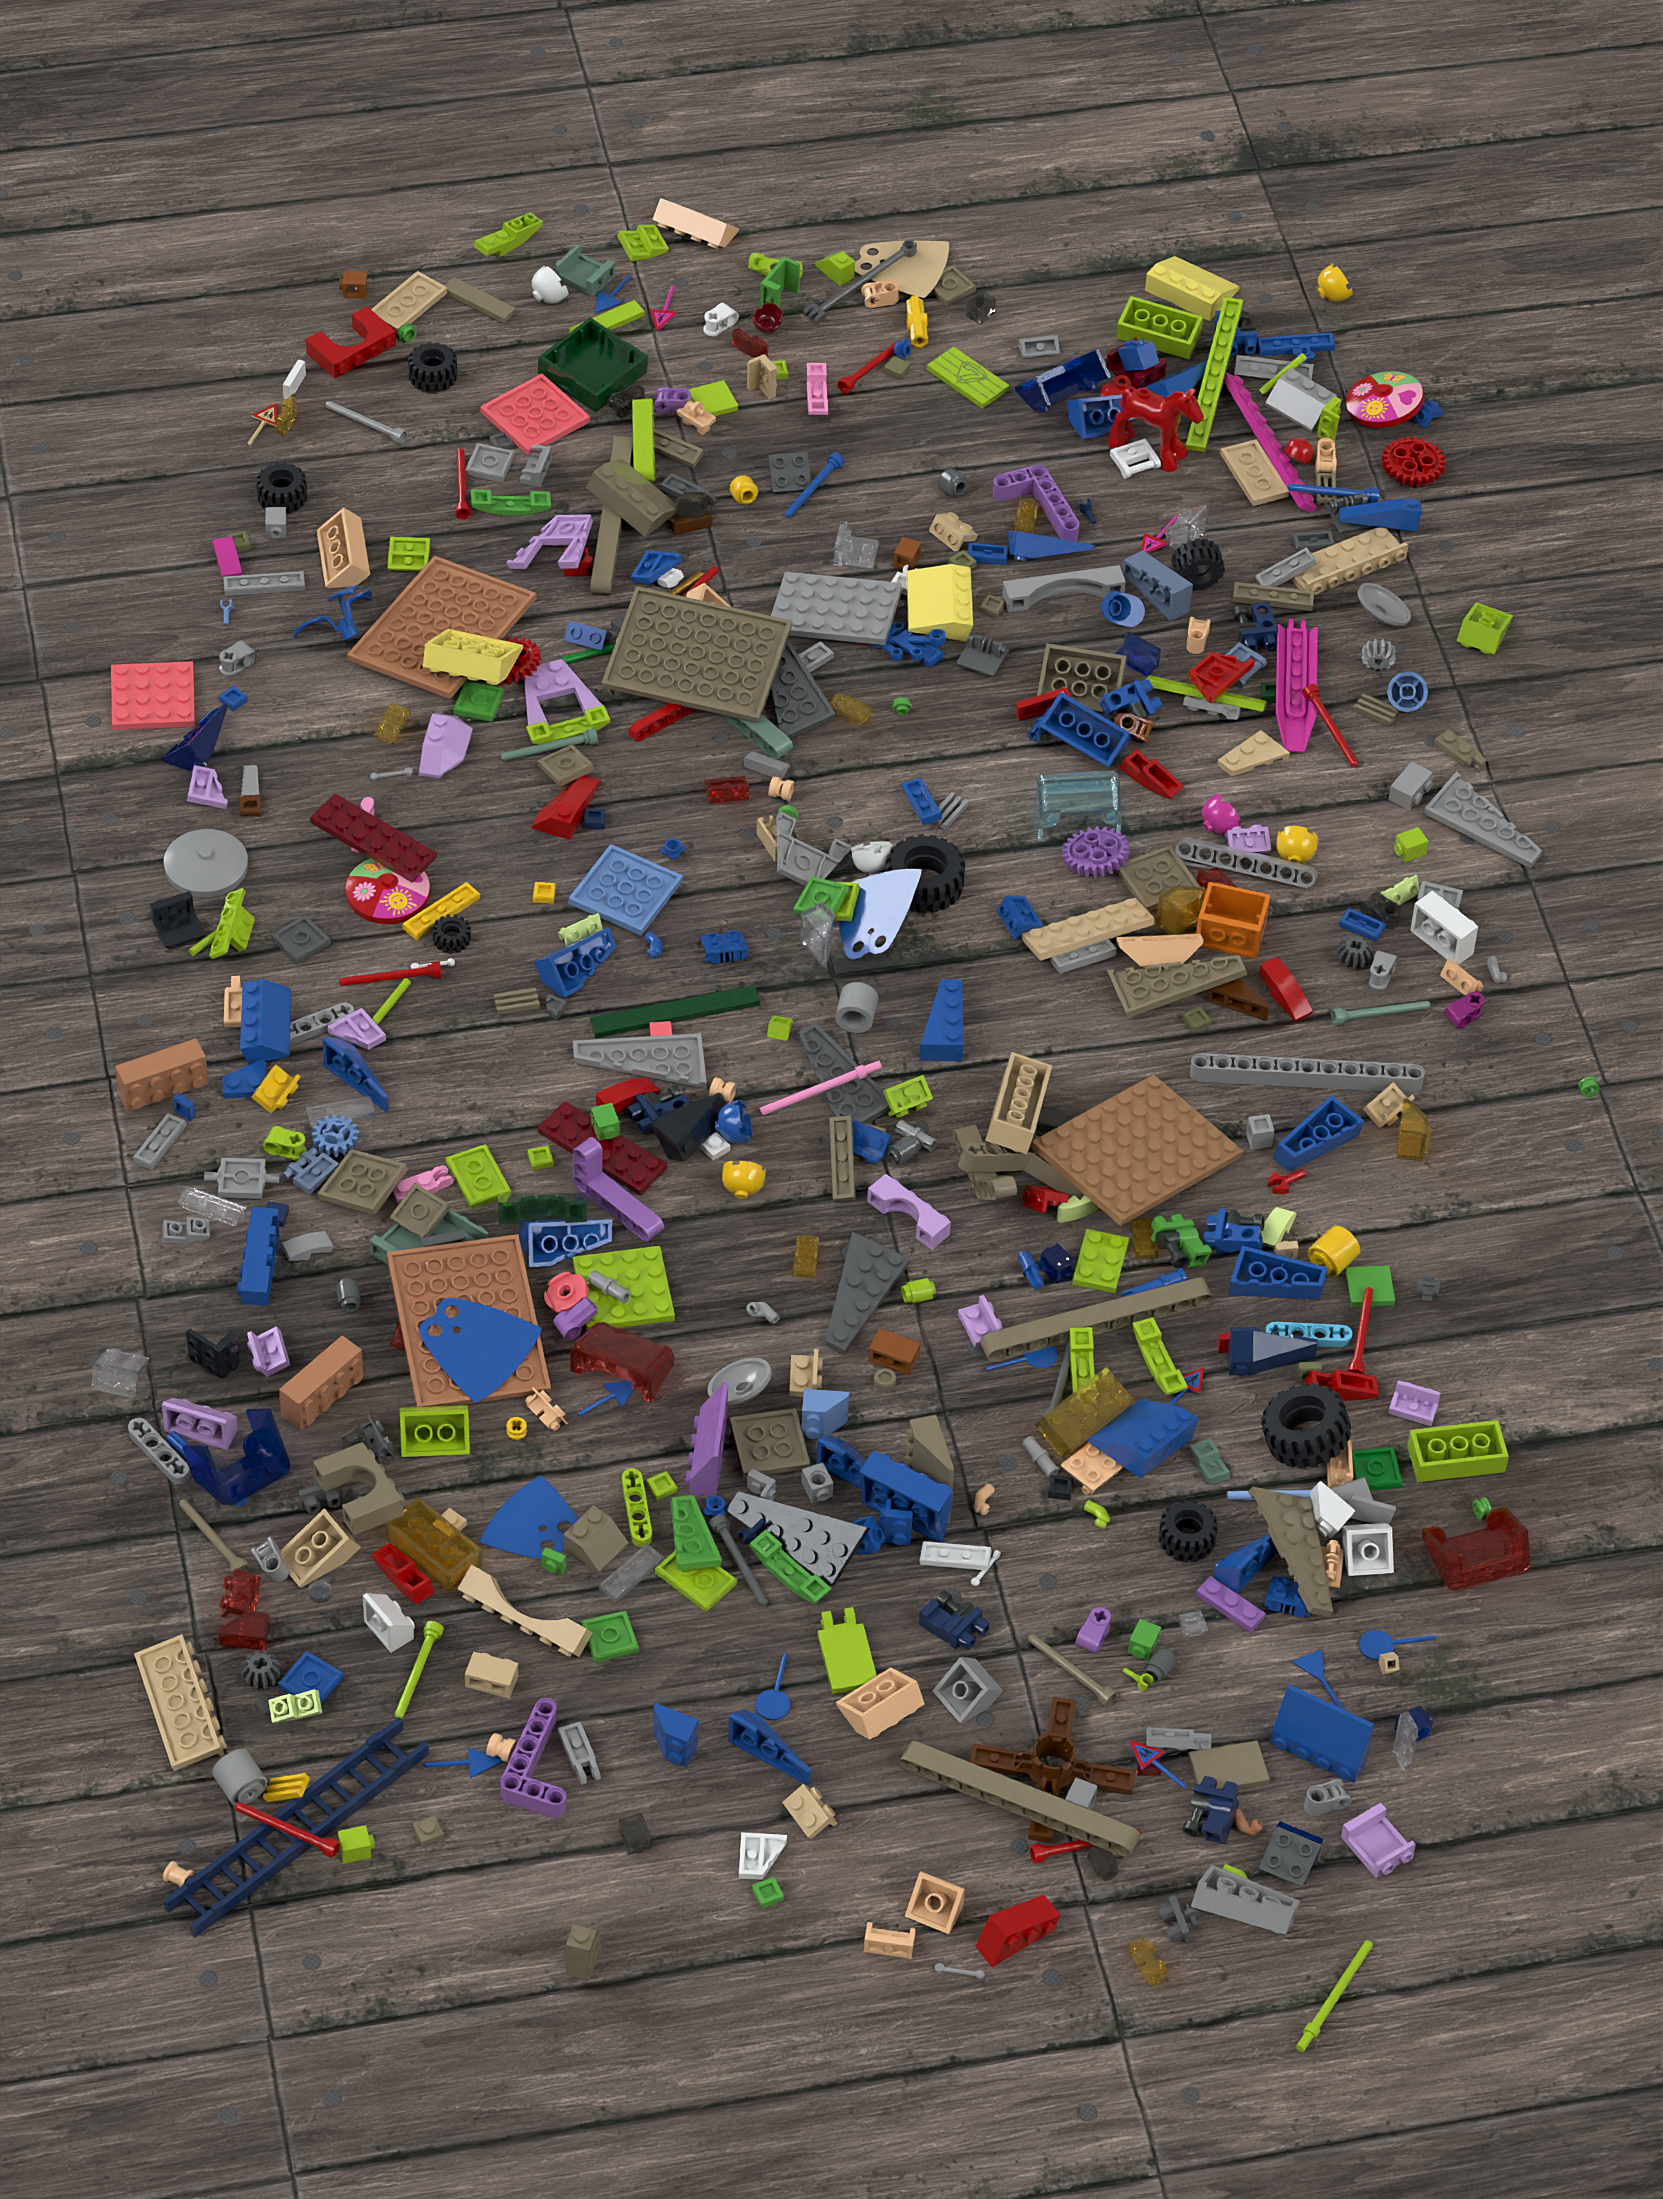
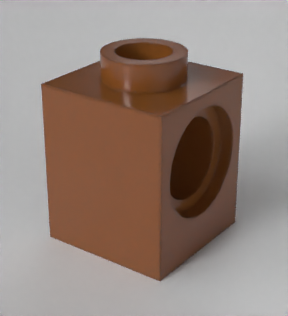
M344 271L343 279L340 278L339 289L343 290V298H367V271Z
M902 537L894 552L893 567L903 569L905 565H909L908 571L913 570L920 558L921 542Z

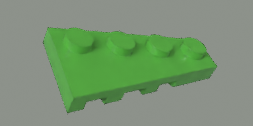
M694 1495L672 1497L671 1512L677 1571L721 1566L722 1558Z

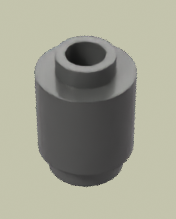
M913 1135L904 1136L888 1147V1157L893 1163L901 1165L918 1154L921 1148L920 1143Z
M349 1278L341 1280L336 1285L339 1307L347 1313L355 1312L359 1309L361 1303L358 1283Z
M1158 1649L1146 1664L1144 1674H1150L1153 1677L1154 1683L1163 1681L1177 1663L1175 1654L1169 1649Z

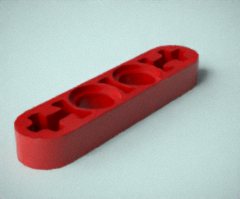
M670 703L632 724L628 734L636 742H640L691 714L696 708Z

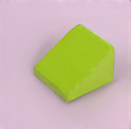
M772 1016L768 1025L767 1037L788 1040L793 1020Z

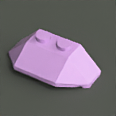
M440 713L432 714L423 742L419 775L440 778L445 772L452 770L462 763L473 728L457 716Z

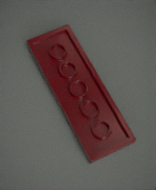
M336 793L310 817L311 824L412 883L437 858V852Z
M566 1101L538 1126L539 1134L572 1154L573 1150L589 1137L595 1138L602 1147V1172L639 1196L667 1170V1163L621 1135L599 1141L591 1123V1117Z

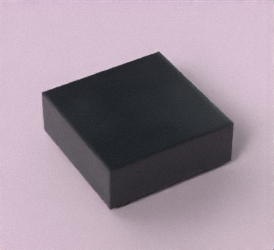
M1051 1475L1048 1498L1070 1501L1073 1478Z

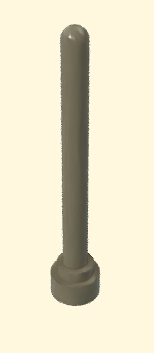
M180 1500L179 1506L228 1560L230 1571L236 1578L244 1577L251 1569L250 1564L244 1558L236 1557L187 1500Z
M1031 1634L1028 1636V1641L1097 1694L1096 1697L1099 1703L1108 1708L1115 1702L1118 1693L1111 1687L1100 1686L1036 1635Z

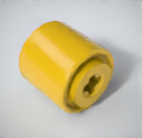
M1335 1225L1328 1229L1309 1248L1308 1257L1312 1264L1327 1267V1277L1334 1278L1359 1256L1361 1252L1360 1245L1347 1229Z

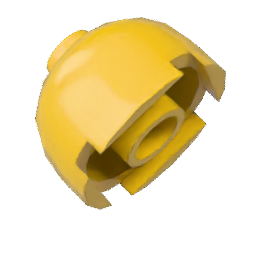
M1333 263L1320 273L1317 291L1323 299L1327 298L1331 302L1338 303L1353 295L1352 288L1348 290L1346 287L1349 284L1346 277L1337 266L1334 267Z
M1301 826L1284 827V831L1278 832L1277 851L1284 860L1300 864L1305 863L1316 853L1319 839L1317 834L1313 832L1312 835L1307 832L1308 828Z
M733 1161L724 1163L722 1169L723 1184L729 1192L735 1194L736 1198L747 1199L748 1196L758 1193L764 1185L766 1169L762 1171L761 1165L747 1161H739V1165H733Z

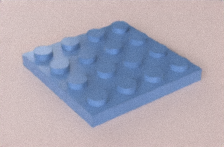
M610 844L568 898V904L593 915L599 913L600 918L642 936L683 882V875Z

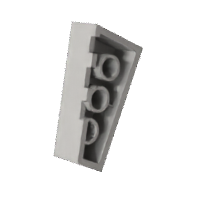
M1211 1865L1198 1882L1191 1907L1286 1935L1293 1924L1300 1901Z

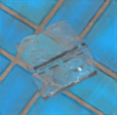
M841 521L834 547L833 565L872 571L879 541L851 536L852 531L848 530L849 522Z
M117 1348L106 1349L93 1365L91 1389L135 1398L139 1374L149 1363V1358L144 1357L140 1353H124Z

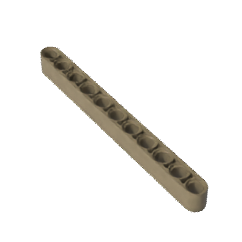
M614 435L610 462L623 459L631 466L633 436ZM603 503L591 578V593L611 595L623 518L605 503Z
M1194 1278L990 1332L980 1339V1344L988 1361L997 1362L1036 1350L1068 1343L1070 1341V1328L1092 1327L1093 1336L1132 1326L1135 1322L1152 1317L1155 1320L1204 1307L1212 1302L1213 1295L1204 1278Z
M917 1741L909 1743L899 1760L900 1765L911 1773L1123 1857L1131 1855L1141 1836L1138 1830L1132 1826Z

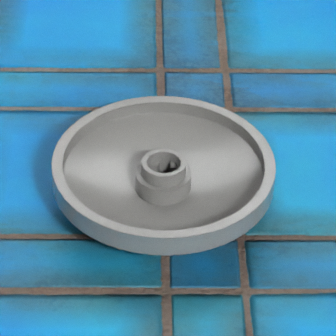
M200 829L188 832L174 840L167 848L164 856V871L170 884L182 893L190 891L194 897H214L225 894L236 888L243 881L248 870V856L243 844L233 835L220 830Z

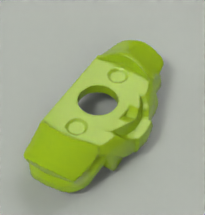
M755 252L750 255L748 268L767 276L772 271L770 267L773 264H778L780 260L768 258L763 254ZM796 261V262L800 263V277H801L802 274H803V266H802V263H801V262Z

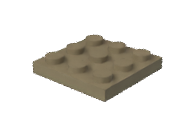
M1171 845L1125 861V866L1119 865L1120 870H1116L1134 898L1148 912L1199 894L1201 887Z
M350 1149L318 1192V1197L322 1201L375 1215L408 1169L404 1163Z
M796 1408L730 1417L729 1423L743 1478H747L751 1469L764 1475L798 1471L810 1467Z

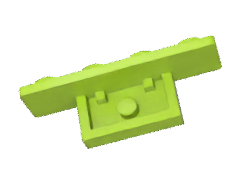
M243 888L230 892L226 897L214 942L211 945L209 956L212 959L226 954L230 944L239 952L247 948L255 918L241 906L246 892Z

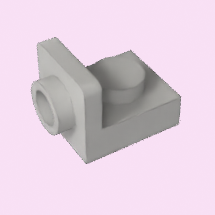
M751 1469L747 1475V1488L755 1494H760L762 1498L772 1501L775 1499L777 1494L775 1490L776 1480Z

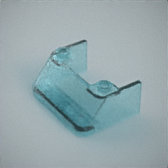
M1114 771L1046 774L1037 779L1034 822L1038 841H1042L1043 827L1055 826L1059 823L1061 815L1101 813L1103 822L1113 824L1115 833L1120 831L1122 807L1118 773Z

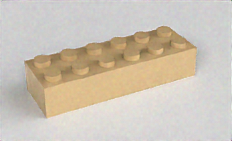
M1011 1052L985 1141L1012 1149L1018 1153L1027 1154L1036 1129L1052 1065Z

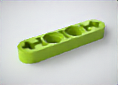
M630 1468L622 1474V1488L631 1540L635 1546L646 1547L652 1541V1528L643 1477L639 1470ZM629 1478L634 1479L635 1487H631V1481ZM638 1495L641 1497V1500L633 1502L629 1497ZM640 1513L643 1514L645 1518L638 1521L634 1520L632 1516L634 1514ZM640 1528H643V1535L645 1536L644 1538H640Z

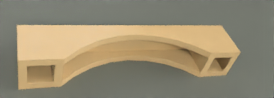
M473 1565L470 1566L458 1587V1590L464 1593L462 1597L473 1604L476 1600L483 1603L481 1608L491 1614H494L495 1611L501 1613L500 1619L513 1625L514 1621L521 1625L520 1630L531 1636L533 1632L541 1636L539 1638L540 1641L550 1647L553 1643L560 1646L558 1651L568 1657H571L572 1654L580 1657L593 1634L588 1629L568 1618L539 1620L521 1614L507 1601L497 1579Z

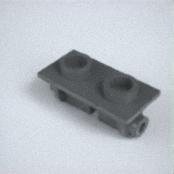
M368 1414L367 1417L370 1421L361 1423L359 1431L365 1442L369 1444L368 1447L373 1451L375 1459L383 1461L389 1453L396 1457L392 1450L394 1447L393 1442L388 1436L383 1434L385 1430L383 1424L379 1419L374 1420Z

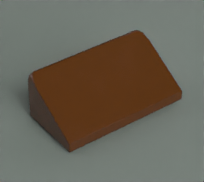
M707 511L669 519L670 526L675 535L712 527L713 521L712 515Z

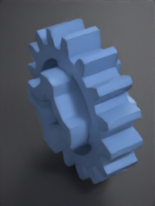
M333 1114L331 1119L325 1116L324 1122L318 1120V1126H313L312 1141L314 1148L318 1147L319 1153L326 1151L327 1156L331 1153H334L335 1157H338V1153H342L345 1156L346 1150L350 1151V1149H354L353 1146H358L359 1130L357 1129V1124H353L351 1118L345 1120V1115L337 1118L336 1114Z

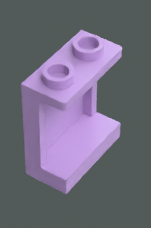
M1382 1803L1345 1823L1341 1834L1344 1842L1375 1878L1382 1874H1389L1401 1863L1409 1862L1414 1856L1416 1845L1413 1841L1407 1843L1385 1817L1387 1809Z

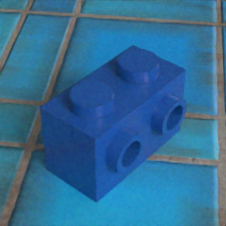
M1132 339L1124 342L1123 347L1118 348L1125 371L1145 370L1160 363L1156 346L1152 341H1144V339L1135 341Z

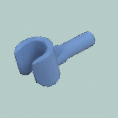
M223 599L220 601V606L224 613L223 625H228L229 611L234 606L231 599L227 607H224Z

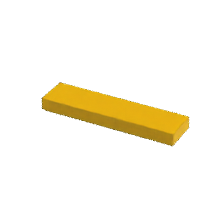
M466 882L404 922L402 928L411 937L418 940L433 930V924H435L436 920L440 921L441 916L446 918V915L450 914V917H453L454 914H458L478 901L480 893Z

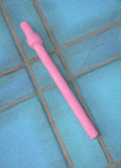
M878 1060L866 1066L860 1065L855 1067V1070L760 1107V1112L763 1116L856 1078L859 1080L865 1078L867 1074L882 1069L881 1062Z

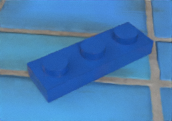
M921 777L901 784L905 796L922 825L942 819L941 812Z

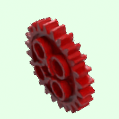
M1407 436L1406 440L1400 437L1398 442L1393 440L1392 445L1387 444V449L1383 451L1381 462L1382 468H1385L1384 473L1389 474L1390 479L1395 477L1396 483L1402 481L1403 486L1409 483L1410 487L1413 484H1417L1420 487L1421 483L1428 486L1429 481L1435 483V479H1440V475H1443L1445 469V455H1442V450H1437L1438 445L1431 446L1432 441L1425 443V438L1419 441L1417 436L1413 440Z
M509 637L506 638L507 642L523 645V649L507 678L499 683L500 686L506 682L508 686L512 681L518 683V679L526 680V675L532 676V671H537V666L541 665L540 661L542 658L536 643H532L530 639L525 641L524 637L520 640L517 637L513 640H510Z

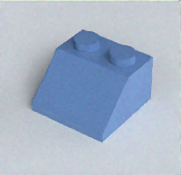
M804 1389L801 1427L803 1437L819 1439L830 1435L847 1423L849 1392Z

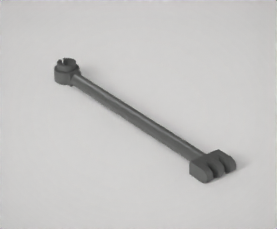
M905 240L900 250L819 307L812 303L804 309L803 313L807 316L809 315V318L814 319V322L817 324L826 319L825 311L902 257L914 256L917 252V243H914V240Z

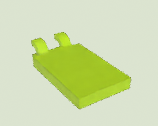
M853 1607L844 1609V1623L833 1625L831 1611L821 1612L823 1630L818 1631V1640L832 1694L854 1691L877 1676L863 1623L856 1624Z

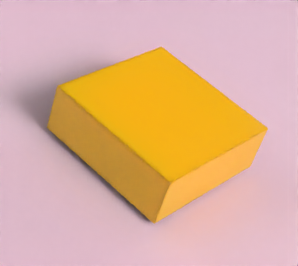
M535 882L533 902L554 904L556 883Z

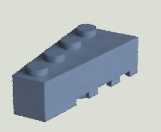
M1143 550L1124 559L1123 575L1170 622L1190 612L1192 583Z

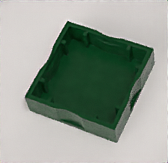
M591 317L575 328L565 339L557 342L538 357V374L546 376L553 384L595 413L646 374L648 367V356L615 336L609 329Z

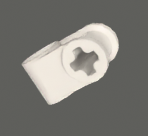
M720 303L717 307L705 313L706 325L703 328L704 333L712 337L719 335L737 322L739 314L725 303Z

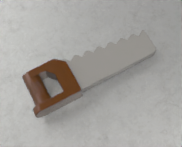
M244 766L242 792L239 799L240 816L258 815V817H262L257 766Z

